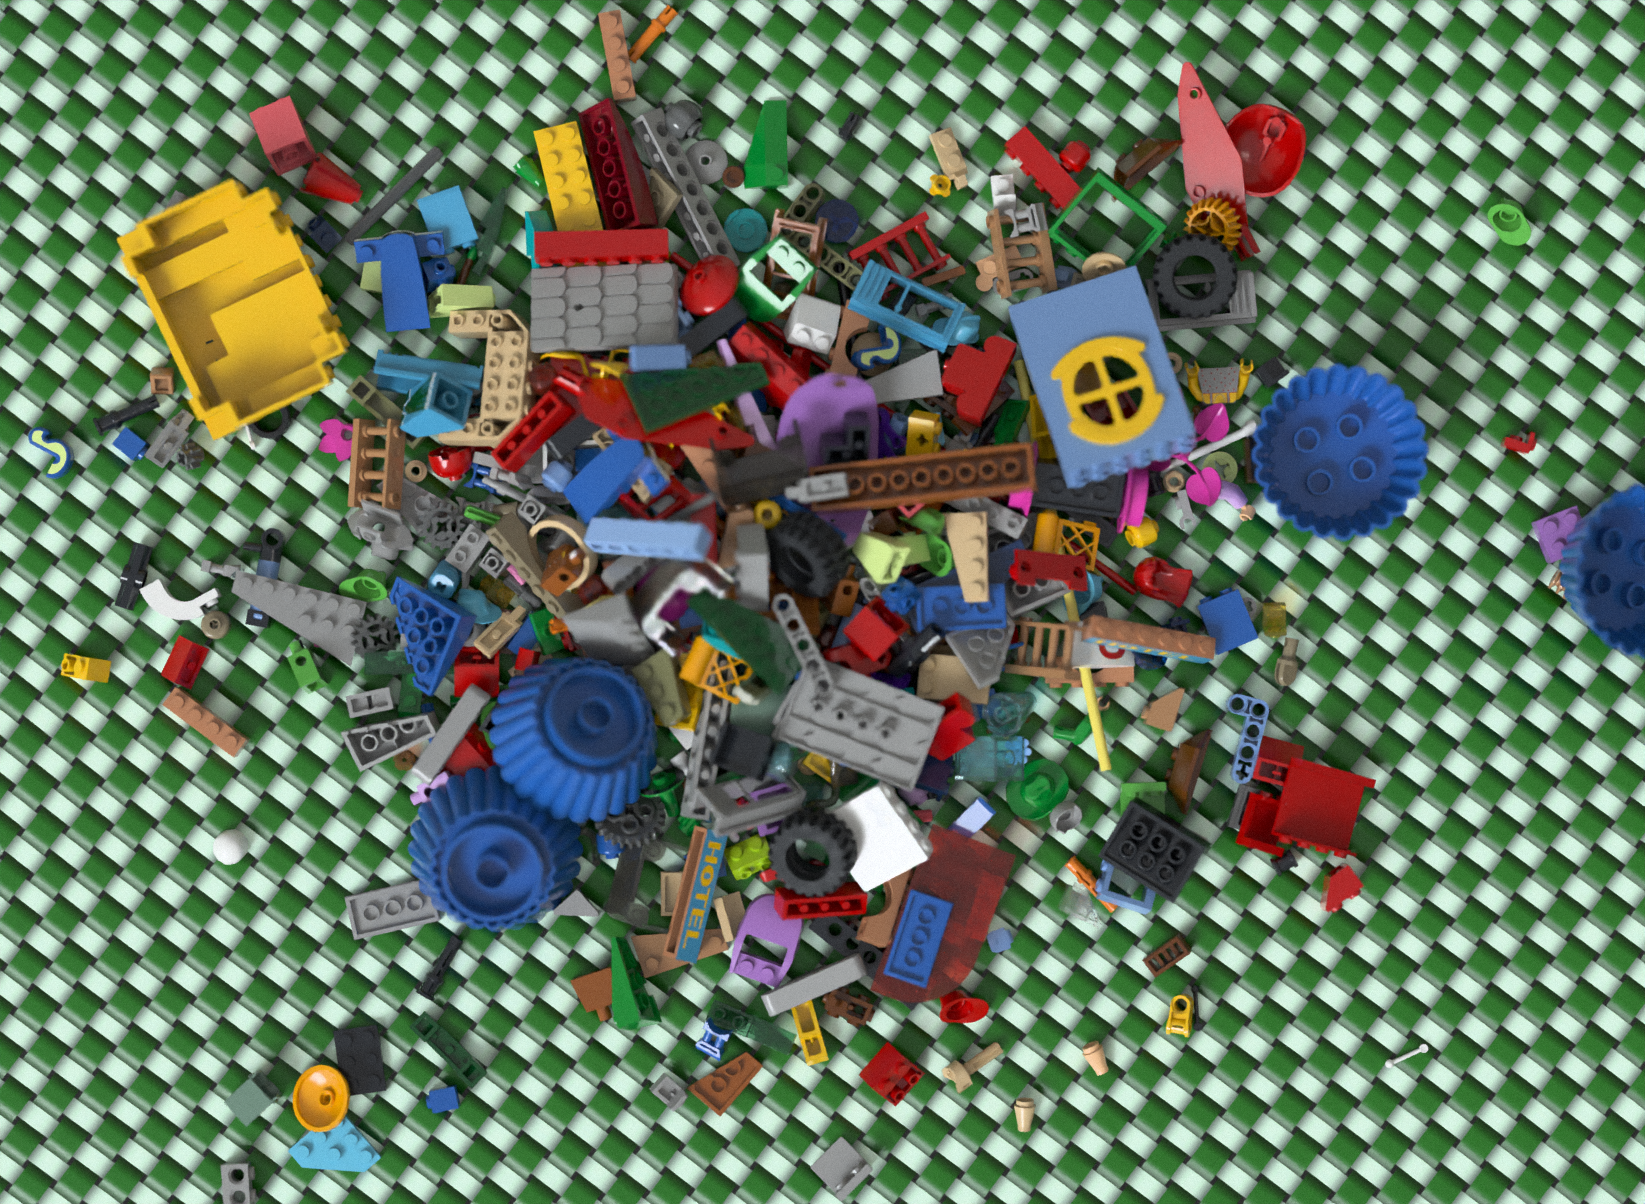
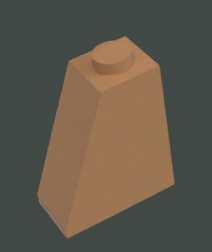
M737 502L732 505L733 507L728 508L718 553L720 569L738 565L735 563V550H737L736 525L755 524L750 503Z

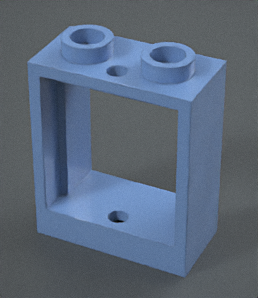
M1103 860L1100 870L1103 871L1102 877L1097 880L1095 891H1097L1096 899L1145 915L1149 913L1152 909L1156 893L1144 886L1141 900L1138 901L1108 891L1114 866Z

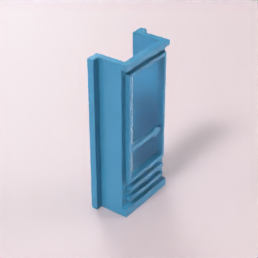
M870 259L847 308L944 354L966 304L955 301ZM889 281L905 288L898 305L895 306V312L878 304ZM908 291L914 292L953 311L943 334L898 314L901 311V305Z
M378 349L374 374H379L376 385L378 390L407 394L409 390L436 371L466 388L479 390L481 382L484 381V366L480 365V368H477V366L410 355L398 356L397 353L391 355L390 352L385 354L384 350ZM482 397L476 399V403L473 405L481 406Z

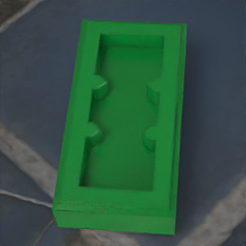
M545 607L528 614L544 656L564 648L560 632L553 634L550 630L549 625H553L550 624V620H555L553 613Z

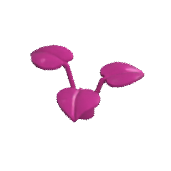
M1223 403L1211 405L1198 414L1193 428L1201 436L1195 438V442L1202 441L1205 437L1211 442H1217L1227 435L1230 422ZM1191 451L1185 454H1180L1179 452L1171 455L1176 459L1183 460L1196 472L1187 480L1186 492L1188 496L1197 503L1207 506L1214 505L1220 496L1222 488L1218 472L1211 467H1206L1200 472L1188 459ZM1171 457L1163 461L1158 459L1151 461L1147 466L1152 471H1164L1171 465Z

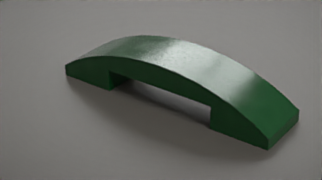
M426 1011L409 1027L441 1056L471 1089L488 1073Z

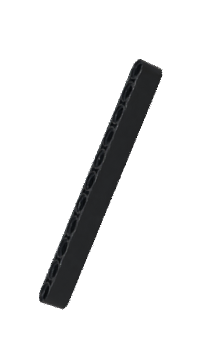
M735 296L721 309L712 313L678 339V345H685L686 350H690L692 360L750 315V312L740 299ZM650 371L648 373H656L662 371ZM583 412L544 444L555 459L560 461L603 427L587 419Z

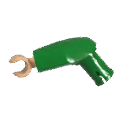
M1103 697L1097 699L1101 718L1103 717L1102 711H1106L1110 707V701L1104 707L1099 705ZM1087 712L1080 723L1074 728L1055 725L1053 739L1072 741L1074 745L1082 744L1093 732L1089 713Z

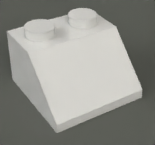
M801 293L783 329L787 342L828 354L837 334L841 306Z

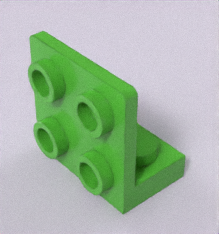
M1166 782L1120 783L1121 816L1130 801L1136 796L1165 814L1164 791H1166Z

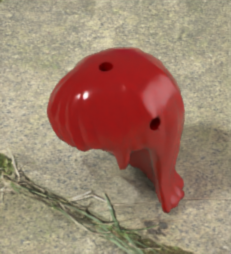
M1148 557L1138 563L1133 579L1137 590L1141 594L1155 600L1169 601L1180 608L1189 594L1193 573L1191 569L1172 567L1161 558Z

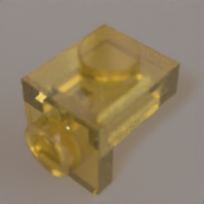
M714 350L705 354L695 355L691 360L689 368L725 367V363L722 357H717Z
M491 574L482 579L478 589L487 598L506 609L516 594L501 579L494 578Z
M1285 602L1263 603L1262 627L1265 636L1279 638L1287 635Z

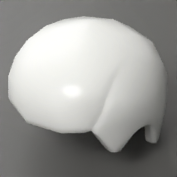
M236 829L223 831L216 837L213 843L214 855L218 861L225 865L236 864L248 852L247 838Z

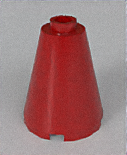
M318 151L316 155L319 159L318 161L313 159L303 179L306 185L304 188L300 186L299 191L350 205L353 202L358 203L363 193L360 190L361 185L323 153Z

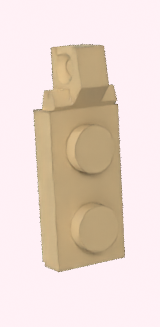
M951 127L931 134L929 138L944 175L950 180L953 179L957 190L966 187L968 182L965 175L968 174Z
M519 605L512 613L509 611L503 612L497 621L493 622L474 640V646L491 658L523 625L521 621L526 616V610Z

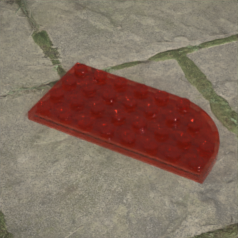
M933 824L928 839L934 850L927 860L919 863L916 867L891 933L893 935L892 941L888 942L870 990L898 1001L918 1003L935 1000L956 989L967 978L977 961L1016 855ZM911 889L954 903L926 988L883 974Z

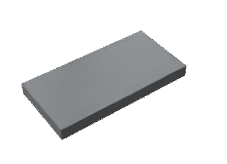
M420 880L345 897L354 940L440 921L439 910L432 906L431 897L424 895L420 891Z

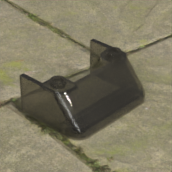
M792 419L794 434L782 437L778 442V450L735 459V455L731 450L716 451L713 437L709 438L722 502L725 505H737L786 494V488L797 487L796 482L809 478L804 445L797 419Z
M666 557L636 592L632 602L644 632L670 654L674 655L685 638L656 614L657 611L679 585L687 591L696 592L705 584L723 598L734 581L706 558L704 560Z
M649 838V844H646L644 841L641 842V848L637 844H633L632 849H630L628 844H626L625 851L619 855L606 907L608 915L613 919L633 926L668 934L669 927L649 923L648 909L644 905L634 903L645 860L659 861L663 858L666 847L688 852L690 846L659 838L656 840Z

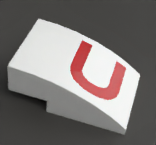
M1083 621L1078 622L1079 627H1083ZM1075 631L1071 660L1073 668L1095 669L1135 666L1134 651L1081 642L1082 631Z

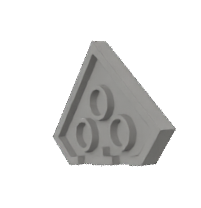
M1007 612V628L955 630L946 634V641L978 689L999 680L1015 630V624Z

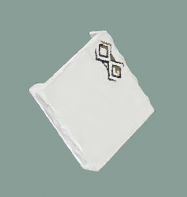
M880 780L878 785L832 810H829V808L825 809V813L830 814L832 812L836 815V819L839 821L842 819L846 823L845 827L847 829L850 828L854 834L852 840L855 839L857 843V859L854 862L855 865L851 874L864 892L927 860L934 850L930 840L921 832L917 821L912 819L907 812L905 804L896 796L892 785L886 781Z

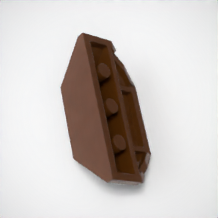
M1147 138L1145 141L1140 139L1132 146L1133 151L1128 156L1124 153L1115 161L1117 165L1113 169V179L1129 191L1182 145V142L1180 140ZM1111 194V200L1115 203L1118 199Z
M1205 729L1180 742L1178 747L1174 746L1170 759L1174 761L1172 768H1167L1164 780L1167 781L1166 786L1182 814L1187 815L1213 730Z

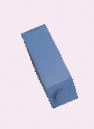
M685 345L630 346L631 369L633 373L687 368V364H691L690 350H686Z

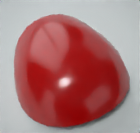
M1260 103L1244 108L1230 119L1225 127L1242 158L1245 194L1254 197L1276 195L1290 185L1301 166L1306 146L1304 125L1289 111L1271 104Z

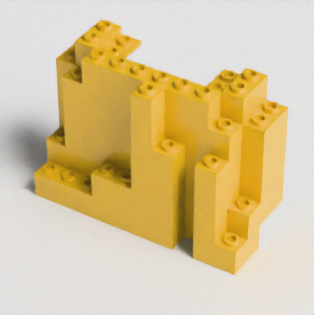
M234 179L136 224V230L117 238L124 253L120 257L129 277L137 280L193 396L189 402L197 419L205 421L213 440H220L243 429V427L264 418L268 414L334 384L332 379L335 378V374L331 366H326L325 364L348 353L347 347L350 346L345 334H340L339 327L342 326L338 315H333L329 308L333 306L327 294L323 295L320 289L323 284L319 275L313 274L315 263L311 255L305 254L302 251L301 247L304 244L299 234L295 235L291 228L294 226V223L289 213L285 215L279 207L282 201L278 193L265 188L248 196L244 184ZM210 340H213V341H214V342H211V343H209V344H206V343H205V342L210 341Z

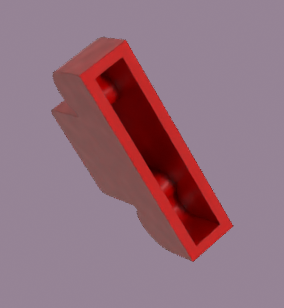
M991 336L984 343V352L960 343L957 345L952 358H947L943 367L945 372L942 376V389L959 396L957 398V415L959 418L981 427L1016 354V343L999 336Z
M958 692L937 704L943 707L944 711L927 753L941 761L975 741L971 726L975 722V716L971 702L967 697Z

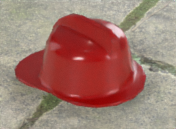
M954 990L948 994L940 995L942 1010L939 1017L943 1022L973 1023L979 1021L988 1013L989 1006L986 1001L979 998H970L962 990Z

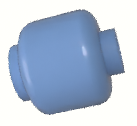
M553 460L542 472L543 480L541 482L553 493L556 491L562 492L574 479V474L571 472L574 468L565 460L562 462Z

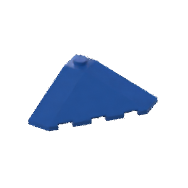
M397 576L389 597L391 604L397 605L400 617L395 619L399 633L405 634L408 645L404 647L408 664L413 663L416 673L412 680L415 687L429 696H433L468 639L477 615L457 603Z

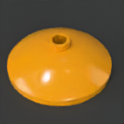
M327 1065L313 1066L300 1076L293 1092L295 1115L299 1122L311 1131L326 1132L334 1129L344 1119L349 1107L350 1092L347 1081L341 1072L334 1067Z

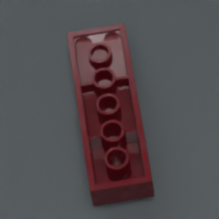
M607 98L578 113L607 230L649 229L657 225L658 222L641 160L612 98Z

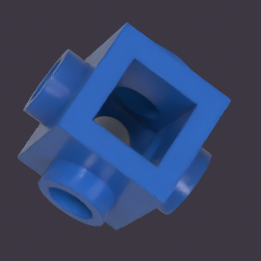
M447 257L433 258L428 262L422 263L427 292L435 291L441 284H453L456 271L454 265L449 263Z
M900 575L896 583H890L881 593L886 601L885 606L893 613L898 611L902 615H905L921 597L915 586Z

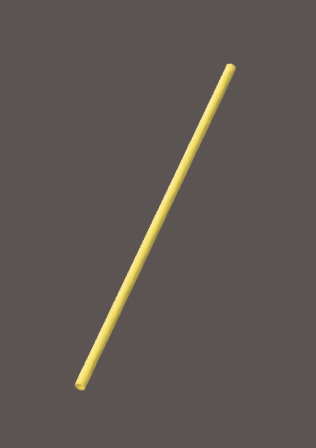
M1024 360L1014 361L1021 400H1029V396L1032 394ZM1029 410L1026 416V423L1030 442L1033 444L1037 440L1032 438L1031 413ZM1045 508V510L1055 512V515L1058 516L1056 509ZM1064 546L1059 548L1058 554H1066ZM1070 590L1071 592L1063 595L1069 621L1079 622L1080 618L1074 590ZM1079 668V671L1082 672L1081 680L1101 771L1111 770L1112 767L1091 669Z

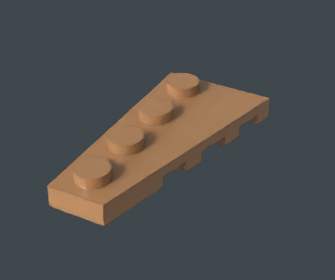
M721 928L705 929L697 960L729 950ZM668 933L631 936L645 978L691 963L663 955Z

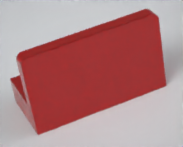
M178 636L161 672V676L191 689L210 649L194 643L183 636Z

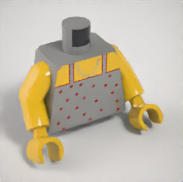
M1243 359L1240 360V371L1239 367L1199 369L1196 361H1194L1195 366L1189 369L1187 362L1184 364L1187 372L1188 388L1196 400L1202 402V405L1223 403L1226 407V404H1234L1236 400L1242 397L1248 386L1250 372L1253 370V360H1251L1250 365L1244 366Z

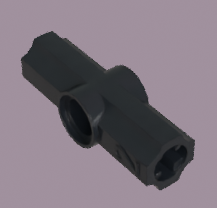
M134 542L128 564L124 566L121 574V586L115 606L134 611L140 593L139 589L144 587L147 579V567L153 547Z
M930 622L919 634L904 641L902 644L903 649L890 661L887 667L890 674L896 678H902L915 665L926 661L930 656L929 651L944 638L943 629L935 622Z

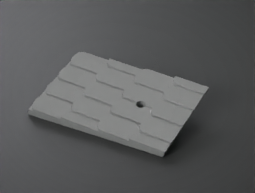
M657 263L531 269V350L533 352L630 349V346L678 345L677 265Z
M811 659L808 662V669L811 672L819 670L820 662L817 659ZM825 660L823 661L833 679L834 689L829 695H819L814 690L804 668H802L776 738L912 792L944 708ZM821 679L818 682V689L821 692L829 690L830 682L827 679ZM840 711L841 715L839 717H836L837 713Z

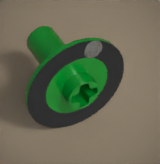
M670 768L651 775L650 784L648 787L640 789V794L644 797L659 796L662 804L665 806L668 817L679 815L681 807L674 789L684 781V771L678 768Z

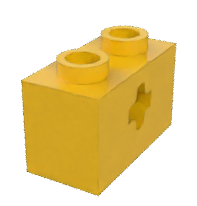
M914 410L909 416L906 456L940 453L941 443H938V437L941 435L943 423L940 422V414Z

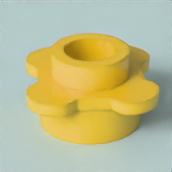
M933 174L930 177V194L948 197L950 195L951 180L945 175L937 176Z

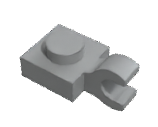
M1186 489L1177 491L1178 496L1174 497L1177 510L1182 509L1183 512L1179 522L1180 527L1185 529L1184 520L1190 519L1193 526H1196V519L1192 514Z

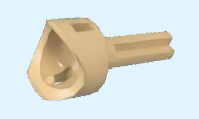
M994 1042L964 1063V1065L954 1060L941 1069L942 1074L945 1078L956 1083V1089L959 1094L972 1085L970 1075L1003 1053V1050L998 1043Z

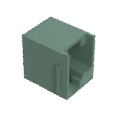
M261 1070L249 1075V1079L224 1101L246 1127L272 1103L275 1104L279 1101L278 1098L283 1094Z

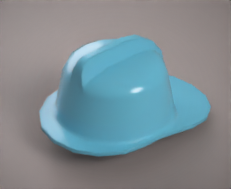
M964 311L948 345L976 343L979 340L978 331L981 317ZM950 317L936 320L932 330L943 334Z
M1086 571L1087 591L1074 590L1079 616L1102 595L1103 577ZM1063 596V597H1062V599H1063V606H1064V608H1065V610H1066V605H1065L1064 596Z
M464 588L459 590L457 604L477 615L474 623H493L501 617V609L489 603L482 591Z

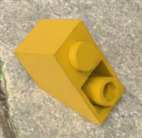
M64 653L61 675L108 683L111 661Z

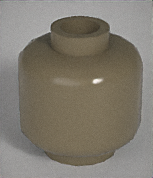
M222 611L208 612L201 621L202 632L211 639L224 638L231 630V620Z

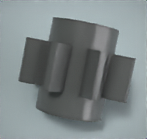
M195 442L181 445V450L177 452L176 456L179 465L182 467L186 466L187 471L201 467L200 462L204 460L202 448L195 446Z

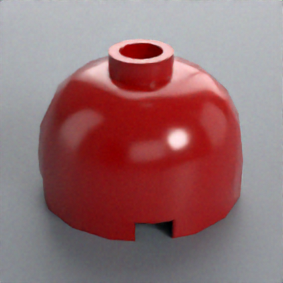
M445 445L430 451V454H428L431 468L435 474L443 478H449L450 481L462 479V474L468 472L472 466L473 455L471 446L449 447Z

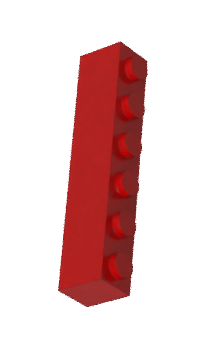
M668 229L534 232L535 262L543 267L553 266L555 263H562L564 266H574L575 263L593 266L597 265L598 262H606L608 265H618L620 262L641 264L642 261H651L653 264L664 263V261H669Z

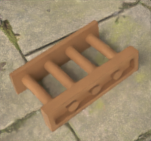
M998 209L987 212L986 225L991 233L998 277L996 288L998 294L1001 295V299L1011 297V290L1040 287L1043 294L1058 290L1048 230L1032 231L1030 235H1022L1015 238H1003L1001 225L1012 224V219L1008 215L999 216ZM1028 217L1016 220V223L1028 222L1029 219ZM1029 243L1035 245V256L1006 260L1004 247ZM1036 265L1039 269L1038 278L1011 282L1009 280L1008 268Z
M353 419L348 507L363 508L360 501L364 499L366 501L382 502V508L401 509L406 431L399 428L401 420L388 419L387 426H375L374 420ZM374 435H386V449L374 448ZM373 457H385L384 471L372 470ZM372 479L383 480V493H371Z
M1021 616L1019 621L1012 620L1015 625L1021 626L1019 642H1023L1024 645L1018 647L1017 661H1014V665L1005 664L1004 673L1081 681L1082 672L1073 671L1071 660L1075 631L1086 632L1087 627H1079L1078 622L1065 621L1064 625L1032 622L1033 618ZM1029 627H1036L1032 662H1029V666H1027L1026 653ZM1044 628H1049L1051 630L1047 664L1044 663V668H1042L1041 654ZM1059 630H1066L1062 665L1057 669L1056 657Z

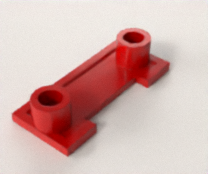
M1021 549L1015 550V563L1009 567V573L1016 580L1017 584L1034 586L1036 585L1037 578L1063 581L1068 585V590L1087 591L1086 561L1084 556Z

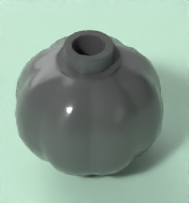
M680 100L676 103L670 102L663 110L665 113V128L678 140L696 137L703 127V124H701L703 120L702 111L697 104L690 100Z

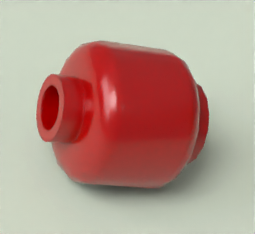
M1080 140L1077 142L1070 141L1059 154L1061 167L1067 173L1071 171L1080 173L1091 160V149Z

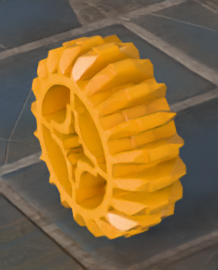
M1210 197L1207 200L1202 199L1191 206L1192 209L1188 210L1186 213L1188 217L1184 220L1188 226L1184 227L1183 230L1192 234L1202 233L1218 239V236L1223 235L1224 238L1221 243L1229 251H1232L1233 246L1239 242L1237 238L1241 236V233L1237 229L1241 228L1242 225L1236 221L1240 216H1234L1233 214L1236 208L1229 209V202L1222 204V199L1214 200V198ZM1205 211H1210V215L1207 216V219L1202 220L1201 217Z

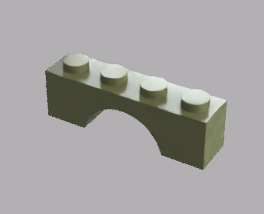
M359 375L346 390L351 397L386 426L388 419L401 420L403 411L363 376ZM406 432L405 443L413 450H416L427 436L417 438Z

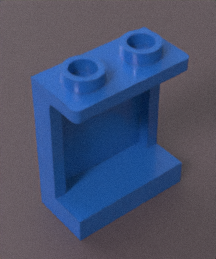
M1232 587L1220 591L1221 596L1212 599L1210 595L1199 600L1200 605L1196 606L1209 637L1216 638L1215 655L1258 639L1238 589L1233 591Z

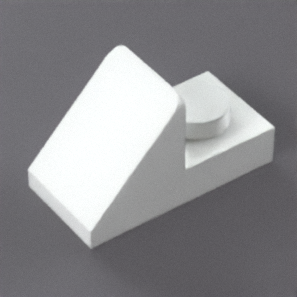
M1013 174L990 176L993 209H998L999 216H1005V210L1013 209V212L1016 211Z

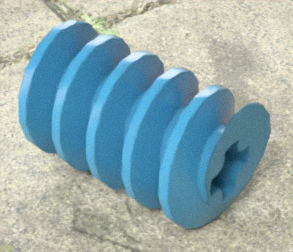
M445 559L442 560L429 578V591L446 599L450 598L462 579V571Z

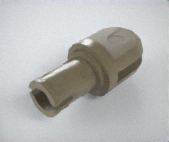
M1285 637L1282 657L1277 658L1274 678L1280 685H1291L1296 678L1299 664L1295 659L1299 643L1297 639Z

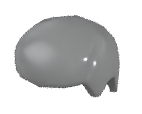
M1071 801L1059 803L1050 813V823L1053 829L1062 834H1066L1067 830L1074 829L1080 824L1082 819L1080 807Z

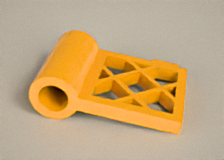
M1043 510L1042 513L1038 514L1032 551L1058 554L1059 548L1065 546L1070 555L1077 556L1085 550L1089 557L1086 571L1093 572L1100 535V528H1096L1097 523L1084 520L1080 524L1064 520L1056 516L1055 512ZM1063 525L1070 527L1074 533L1068 540L1062 534ZM1084 531L1093 533L1092 542L1086 545L1080 535ZM1074 538H1077L1083 547L1076 553L1068 543Z
M697 636L678 677L738 705L739 697L736 695L734 698L729 696L725 686L733 682L737 686L740 684L739 680L742 679L741 682L751 676L753 671L748 667L745 675L737 677L734 665L739 663L746 665V663L711 646L702 639V636ZM719 652L726 655L729 663L718 668L716 662ZM730 667L734 679L723 683L720 671ZM716 673L719 685L711 687L705 684L708 676Z

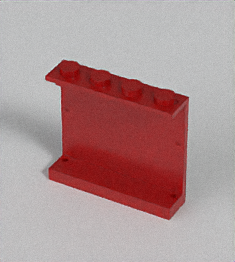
M1292 757L1271 834L1279 836L1278 841L1291 844L1292 840L1298 841L1297 846L1310 849V846L1313 845L1316 846L1315 851L1328 854L1329 850L1334 851L1333 856L1346 859L1347 855L1356 857V853L1348 850L1364 787L1374 788L1376 780Z

